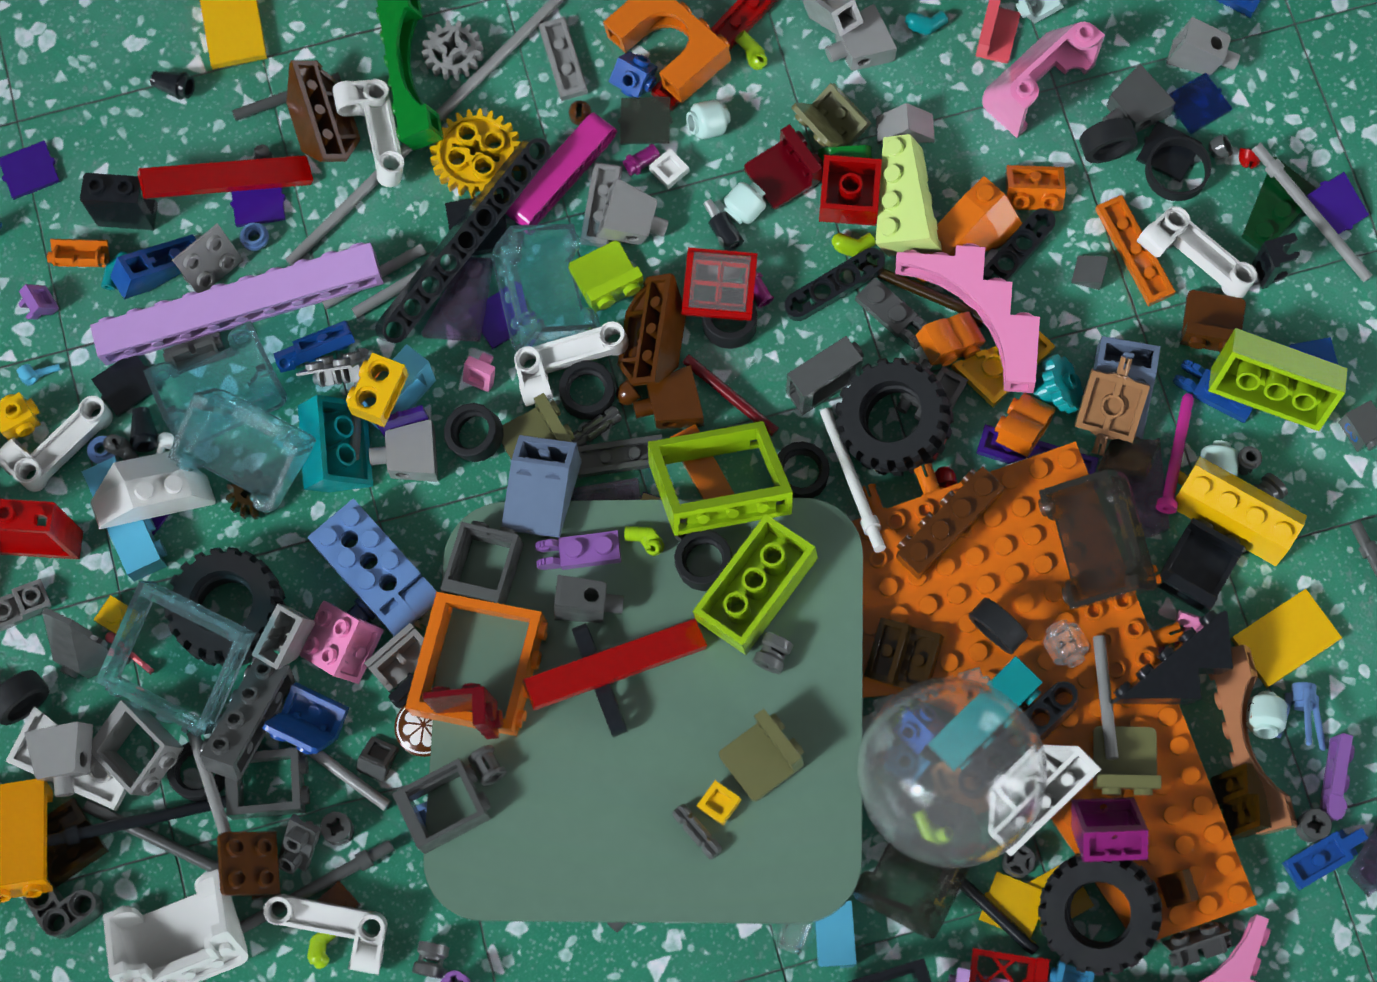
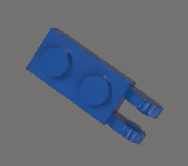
M1188 359L1183 361L1181 364L1182 369L1199 378L1200 381L1197 385L1189 378L1176 375L1173 379V383L1176 386L1192 394L1193 398L1242 423L1246 422L1253 407L1209 392L1211 370L1207 368L1205 370L1201 365Z

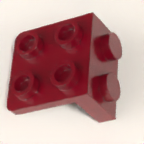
M790 124L780 130L779 143L744 165V171L751 181L756 183L765 192L763 197L772 209L782 207L821 182L823 163L820 157L815 152L811 153L809 151L803 134L800 131L795 132Z
M468 683L462 685V689L452 690L449 687L439 686L432 688L431 692L423 693V701L435 713L472 711L473 726L486 739L499 738V728H503V714L501 709L498 710V702L481 684Z

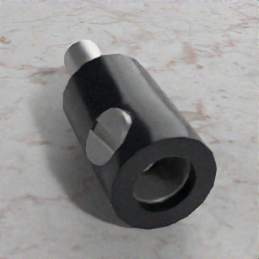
M712 199L705 201L703 205L711 216L708 224L716 235L720 246L725 251H734L743 244V238L727 212L720 213Z

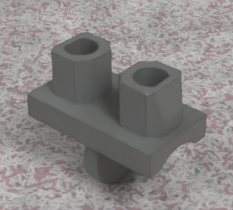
M293 814L288 821L278 857L279 869L289 874H293L298 868L305 872L310 867L315 846L320 838L321 828L314 825L312 821L304 823L299 816Z

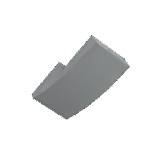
M41 579L11 589V594L0 597V632L40 614L45 607H52Z

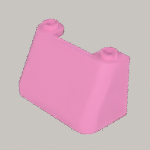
M1079 22L1047 32L985 89L982 98L983 107L1010 133L1018 138L1028 126L1025 121L1028 107L1038 98L1039 87L1037 82L1054 66L1063 74H1067L1071 69H1080L1086 75L1095 66L1105 34L1089 22Z

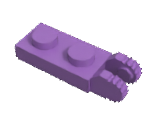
M618 530L561 537L558 540L547 539L535 543V550L539 552L559 550L560 558L548 557L539 559L536 562L537 568L540 570L558 568L567 570L622 562Z
M1345 733L1330 738L1321 791L1320 808L1329 815L1332 822L1343 819L1342 817L1346 813L1345 810H1347V802L1343 795L1349 788L1350 776L1347 775L1349 763L1353 760L1355 747L1352 745L1353 735Z

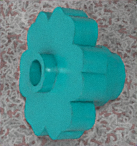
M1058 354L1046 358L1043 362L1045 372L1042 373V377L1036 380L1034 393H1032L1033 397L1050 405L1054 404L1061 412L1066 411L1070 414L1078 411L1082 401L1081 396L1084 393L1080 378L1075 374L1072 363L1065 356L1060 357Z

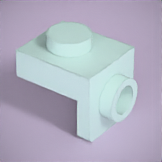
M1019 0L1016 3L1022 18L1027 17L1034 24L1064 8L1061 0Z

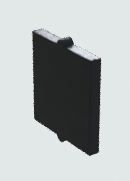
M1157 121L1149 137H1145V144L1136 161L1146 165L1154 146L1168 137L1184 136L1197 141L1201 145L1202 142ZM1168 146L1155 153L1151 160V168L1181 183L1188 168L1194 165L1196 153L1182 146Z
M137 355L119 360L91 379L102 394L101 399L109 404L117 417H120L161 389L151 376V369L148 366H144Z

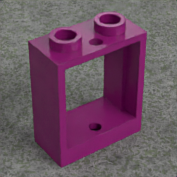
M1134 797L1071 800V829L1083 862L1148 860V828ZM1102 804L1107 805L1105 809H1101L1100 806Z

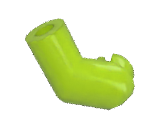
M745 30L742 31L735 38V41L745 50L749 66L755 70H761L767 65L768 61L764 49Z
M625 526V541L641 542L646 552L651 556H656L663 552L664 542L654 528Z
M317 932L311 937L307 959L316 969H322L329 963V957L325 954L326 947L337 936Z

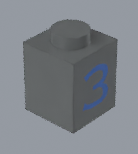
M1370 400L1345 413L1338 422L1357 452L1366 447L1369 451L1377 448V409Z

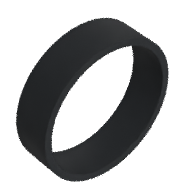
M1184 136L1168 137L1157 143L1152 149L1145 166L1146 180L1151 189L1160 197L1171 201H1185L1198 195L1203 190L1211 174V160L1205 148L1197 141ZM1168 146L1188 148L1198 155L1204 165V181L1190 191L1176 192L1162 186L1154 177L1151 168L1152 157L1159 150Z

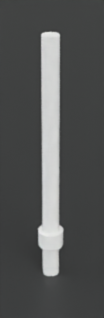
M824 408L820 414L862 518L860 524L863 532L869 536L874 551L877 553L882 552L886 549L880 533L881 525L878 517L873 515L848 450L840 438L841 433L837 430L831 408Z

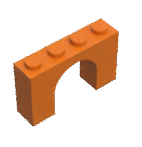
M628 0L603 21L607 37L625 53L632 49L646 35L661 28L677 29L689 38L683 52L659 72L663 87L681 103H684L731 61L730 44L722 35L714 34L704 19H697L683 1Z

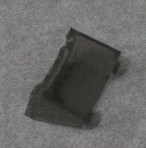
M1105 469L1039 490L1041 497L1039 499L1040 511L1043 516H1047L1050 520L1056 522L1070 579L1066 580L1065 587L1062 588V595L1070 609L1088 607L1143 594L1156 589L1157 583L1132 488L1125 473Z
M906 786L901 796H897L893 804V813H895L898 824L874 872L866 870L860 875L853 895L857 901L926 938L934 939L940 931L980 848L982 830L973 808ZM925 809L931 824L942 827L947 826L952 829L954 833L953 841L941 847L924 842L920 838L911 814Z

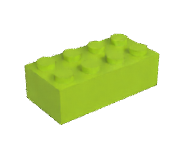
M1235 328L1211 367L1208 391L1320 431L1346 393L1347 368Z
M765 514L692 611L696 621L747 655L817 561L816 547Z

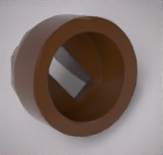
M575 101L569 108V118L576 125H580L591 114V108L585 101ZM582 107V117H577V108Z
M628 379L617 388V399L623 405H631L633 401L641 399V396Z

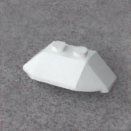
M173 451L114 462L91 500V506L99 529L196 509L216 503L207 475Z
M1035 744L990 788L989 835L1011 857L1065 806L1101 768L1079 746Z

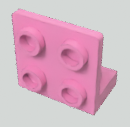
M322 601L314 618L315 625L299 656L334 677L359 684L367 668L364 663L373 655L384 629L355 618L327 601Z

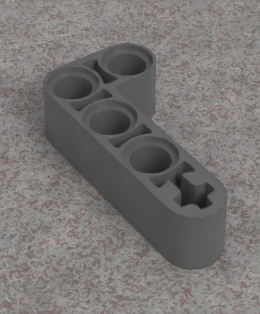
M48 876L47 880L53 887V892H48L49 899L44 905L40 906L38 904V897L29 898L22 896L42 930L46 934L59 939L71 937L101 915L104 905L102 899L97 894L87 890H78L64 899L58 888L50 882ZM89 897L92 901V906L87 912L82 913L80 904L85 898ZM63 916L65 919L64 927L56 932L53 923L57 917Z

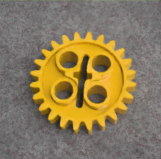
M480 108L477 115L474 116L470 109H467L466 117L464 118L457 112V121L455 122L447 118L448 127H442L444 139L434 143V146H430V152L434 155L430 157V161L435 166L433 168L435 176L440 175L439 180L442 185L448 182L447 186L450 192L458 187V193L461 197L466 191H469L471 198H474L476 192H481L521 143L517 141L519 139L518 132H512L511 122L504 125L505 121L502 115L495 120L493 111H490L487 116H483L482 109ZM466 134L474 135V137L469 140L462 139V137ZM494 142L501 144L499 147L494 149L488 147L491 143ZM455 159H464L461 164H452ZM515 166L512 171H520V168ZM482 167L491 168L487 173L478 172Z

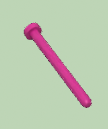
M1190 393L1182 396L1163 496L1157 499L1156 509L1165 514L1176 513L1178 502L1174 498L1194 401L1193 395Z

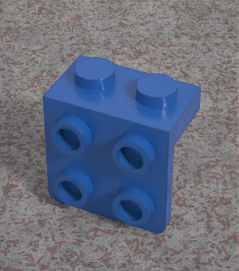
M296 682L290 688L282 712L267 720L263 725V730L269 732L270 737L275 740L287 741L296 745V748L302 753L317 754L338 739L350 707Z

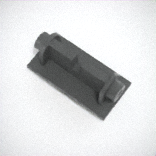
M219 331L163 349V357L172 377L228 358Z
M1207 922L1202 924L1198 930L1189 933L1178 932L1173 934L1170 939L1163 941L1162 945L1172 953L1168 955L1171 966L1182 968L1200 961L1199 949H1202L1206 959L1227 952V948L1232 947L1228 936L1231 934V931L1221 922Z

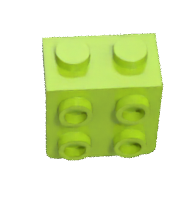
M612 241L570 262L568 266L572 277L593 314L611 307L614 303L626 297L637 294L644 287L643 275L639 267H633L618 241Z

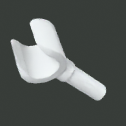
M168 432L159 434L156 454L163 453L166 449L175 450L179 437Z

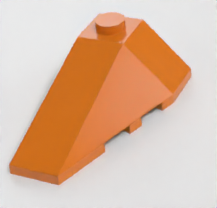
M985 176L965 193L937 224L938 239L942 246V251L940 252L947 253L949 256H955L956 245L962 246L966 243L985 247V252L991 249L995 250L1003 246L1023 224L1007 196ZM935 252L921 253V254H933V253H935ZM917 278L922 284L928 282L923 279Z

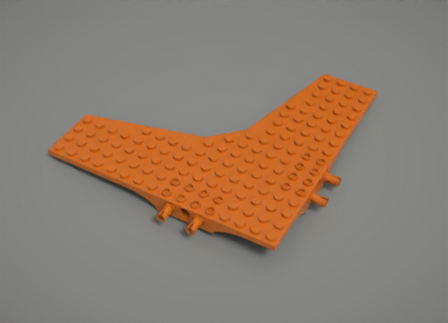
M1076 441L991 471L990 473L1005 487L1003 494L919 579L896 559L897 552L899 551L896 546L907 534L913 537L921 529L918 526L919 522L929 512L935 515L942 508L939 502L951 490L956 493L963 484L960 482L946 488L939 487L932 463L924 465L927 477L922 466L914 469L923 492L921 497L890 508H883L875 483L868 485L871 497L868 496L866 487L863 486L862 488L873 515L878 517L880 522V533L886 546L884 551L875 552L869 536L864 534L860 521L862 518L852 521L859 533L863 548V698L912 694L957 715L1016 656L1043 683L1038 687L1042 693L1029 706L1023 702L1016 709L1020 715L1015 720L1054 684L1062 681L1070 682L1077 689L1078 706L1040 744L1079 746L1093 760V730L1097 726H1102L1093 637L1105 636L1113 700L1116 697L1113 692L1127 681L1132 684L1138 679L1135 675L1138 670L1148 663L1152 666L1157 663L1159 659L1156 656L1159 654V648L1178 642V637L1183 632L1170 635V633L1181 629L1178 622L1154 631L1149 629L1136 594L1138 590L1162 583L1161 576L1158 574L1147 578L1158 572L1155 565L1132 574L1127 572ZM984 597L991 599L1001 606L1026 630L1028 637L1013 654L1005 652L994 644L968 617ZM880 618L909 624L912 627L944 636L927 695L864 677ZM1060 629H1062V630H1068V631H1063V632L1057 634L1058 632H1060V631H1058V630H1060ZM1069 636H1072L1073 640L1078 641L1069 643V641H1072L1069 639ZM1060 641H1063L1064 644L1066 643V645L1062 649H1060L1062 646L1060 645ZM1066 692L1059 693L1055 698L1062 705L1070 703L1073 699ZM1113 704L1115 726L1152 727L1156 730L1157 775L1161 776V789L1153 790L1152 796L1134 795V790H1121V795H1103L1102 789H1093L1092 778L1071 800L1135 798L1148 828V860H1133V862L1145 868L1151 880H1154L1158 888L1159 898L1162 901V923L1157 940L1257 905L1179 704ZM1039 713L1033 718V722L1038 726H1044L1050 721L1049 716L1044 713ZM1002 723L994 733L999 736L1008 727ZM1016 734L1010 739V743L1015 747H1022L1027 742V738L1022 734ZM1070 800L1050 820L1076 855L1080 854L1071 829ZM1102 804L1100 808L1105 809L1107 805ZM1190 869L1199 900L1167 908L1158 877ZM1094 882L1124 928L1127 929L1131 910L1126 896L1121 890L1109 883Z

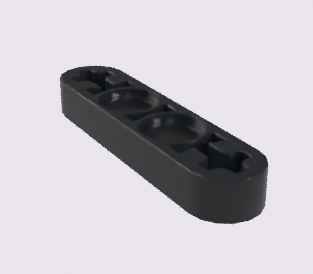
M1041 208L1035 210L984 267L983 280L991 279L995 273L997 275L996 278H1003L1009 282L1052 233L1056 222L1054 214L1048 209ZM1046 219V226L1042 225L1035 234L1033 230L1036 227L1037 221ZM1026 237L1031 241L1032 247L1027 250L1020 249L1016 244V240ZM1004 257L1009 258L1013 261L1014 267L1011 270H1003L999 267L998 261Z
M876 248L865 249L793 292L785 300L787 316L794 321L805 320L874 277H877L885 268L884 254ZM868 257H871L873 260L878 258L877 267L873 268L872 265H868L863 268L864 275L861 276L855 264L859 263V267L862 268L867 264ZM843 271H852L856 276L855 280L850 284L842 283L839 276ZM820 285H826L831 290L830 295L825 299L817 298L814 294L815 289ZM810 293L811 300L815 305L811 306L810 301L803 305L802 312L799 313L798 310L791 311L793 309V302L797 301L799 304L807 301L805 294Z
M586 623L572 628L582 658L598 653ZM607 684L594 689L612 736L616 737L628 732L611 685Z

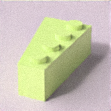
M910 134L883 137L876 245L888 257L896 256L897 252L905 250H916L920 253L942 251L941 242L937 234V221L932 208V194L929 192L927 182L929 179L923 148Z

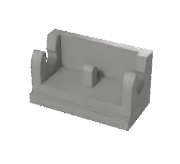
M409 623L364 664L388 692L391 693L408 678L407 674L409 672L411 674L415 672L424 638Z

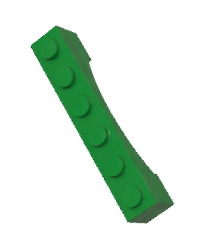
M377 0L378 7H376V13L382 28L380 37L384 43L386 53L384 55V62L389 71L388 86L393 95L392 110L396 116L398 126L396 127V135L401 143L416 151L444 139L440 115L426 103H422L415 89L411 73L410 54L412 38L418 20L423 19L420 0Z

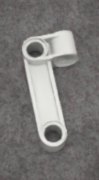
M380 79L341 81L336 83L332 91L337 113L341 116H365L377 171V180L385 187L397 186L402 180L404 158L401 154L399 140L396 135L388 85Z
M1173 206L1168 208L1156 221L1151 222L1136 240L1156 258L1160 257L1165 250L1170 249L1174 245L1221 284L1226 296L1243 298L1257 279L1258 273L1251 264L1237 260L1191 222L1189 214L1181 207Z
M611 321L603 324L601 327L534 347L525 346L520 348L514 356V363L525 406L534 405V398L542 393L546 395L548 400L554 398L548 382V373L568 368L572 364L581 361H592L609 355L616 356L624 353L628 348L629 340L622 325ZM611 335H620L618 341L614 343L607 342ZM536 359L532 367H524L527 360Z
M88 396L81 401L79 408L32 453L25 449L14 437L7 441L0 448V466L29 491H40L46 487L48 480L95 434L112 423L113 413L98 396ZM101 409L97 416L91 417L93 411ZM36 470V473L32 478L26 479L27 475L31 471Z
M286 894L275 895L266 902L264 916L273 925L288 926L354 939L348 969L379 975L387 931V920L381 913L293 897ZM281 901L286 905L287 914L285 917H277L273 914L272 905L274 902ZM366 920H377L380 924V932L376 935L368 934L364 929Z

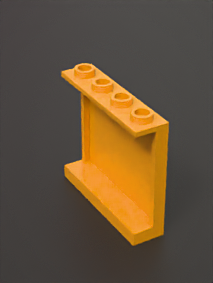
M31 779L0 784V903L7 902L11 898L22 896L34 898L41 896L42 893L53 892V887L47 880V803L53 802V790L47 781Z

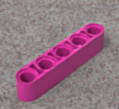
M596 113L589 114L547 160L505 214L526 231L533 230L610 145L616 136L617 129Z

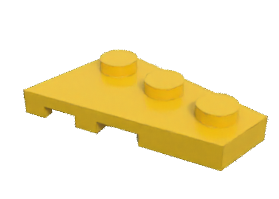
M1040 331L1037 366L1056 347ZM997 346L981 350L974 356L963 361H957L951 366L957 374L968 379L967 383L992 407L1009 393V391H1004L1003 367Z

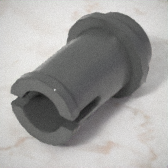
M1247 446L1240 450L1238 454V473L1248 475V472L1251 473L1253 469L1260 466L1262 455L1257 448Z

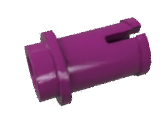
M650 144L634 155H627L623 165L629 175H639L642 169L660 157V153L654 144Z
M756 270L754 300L757 307L762 308L771 303L774 297L762 281V273H758ZM746 273L741 277L742 283H745Z

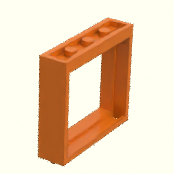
M436 592L405 709L412 716L475 728L473 726L472 712L463 711L438 714L423 701V693L431 692L453 608L528 622L529 626L505 719L503 718V728H499V733L517 737L519 728H522L523 721L526 722L527 712L524 708L526 700L529 699L523 685V679L533 676L534 669L538 670L542 658V653L539 651L541 641L546 640L548 635L546 632L548 622L541 611Z

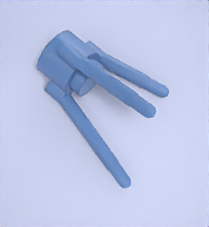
M1308 682L1293 683L1291 692L1285 693L1287 718L1291 705H1294V710L1304 712L1306 745L1310 746L1312 745L1311 711H1313L1319 748L1321 751H1324L1326 746L1319 710V696L1316 695V685ZM1283 732L1278 734L1276 738L1280 739L1282 737Z

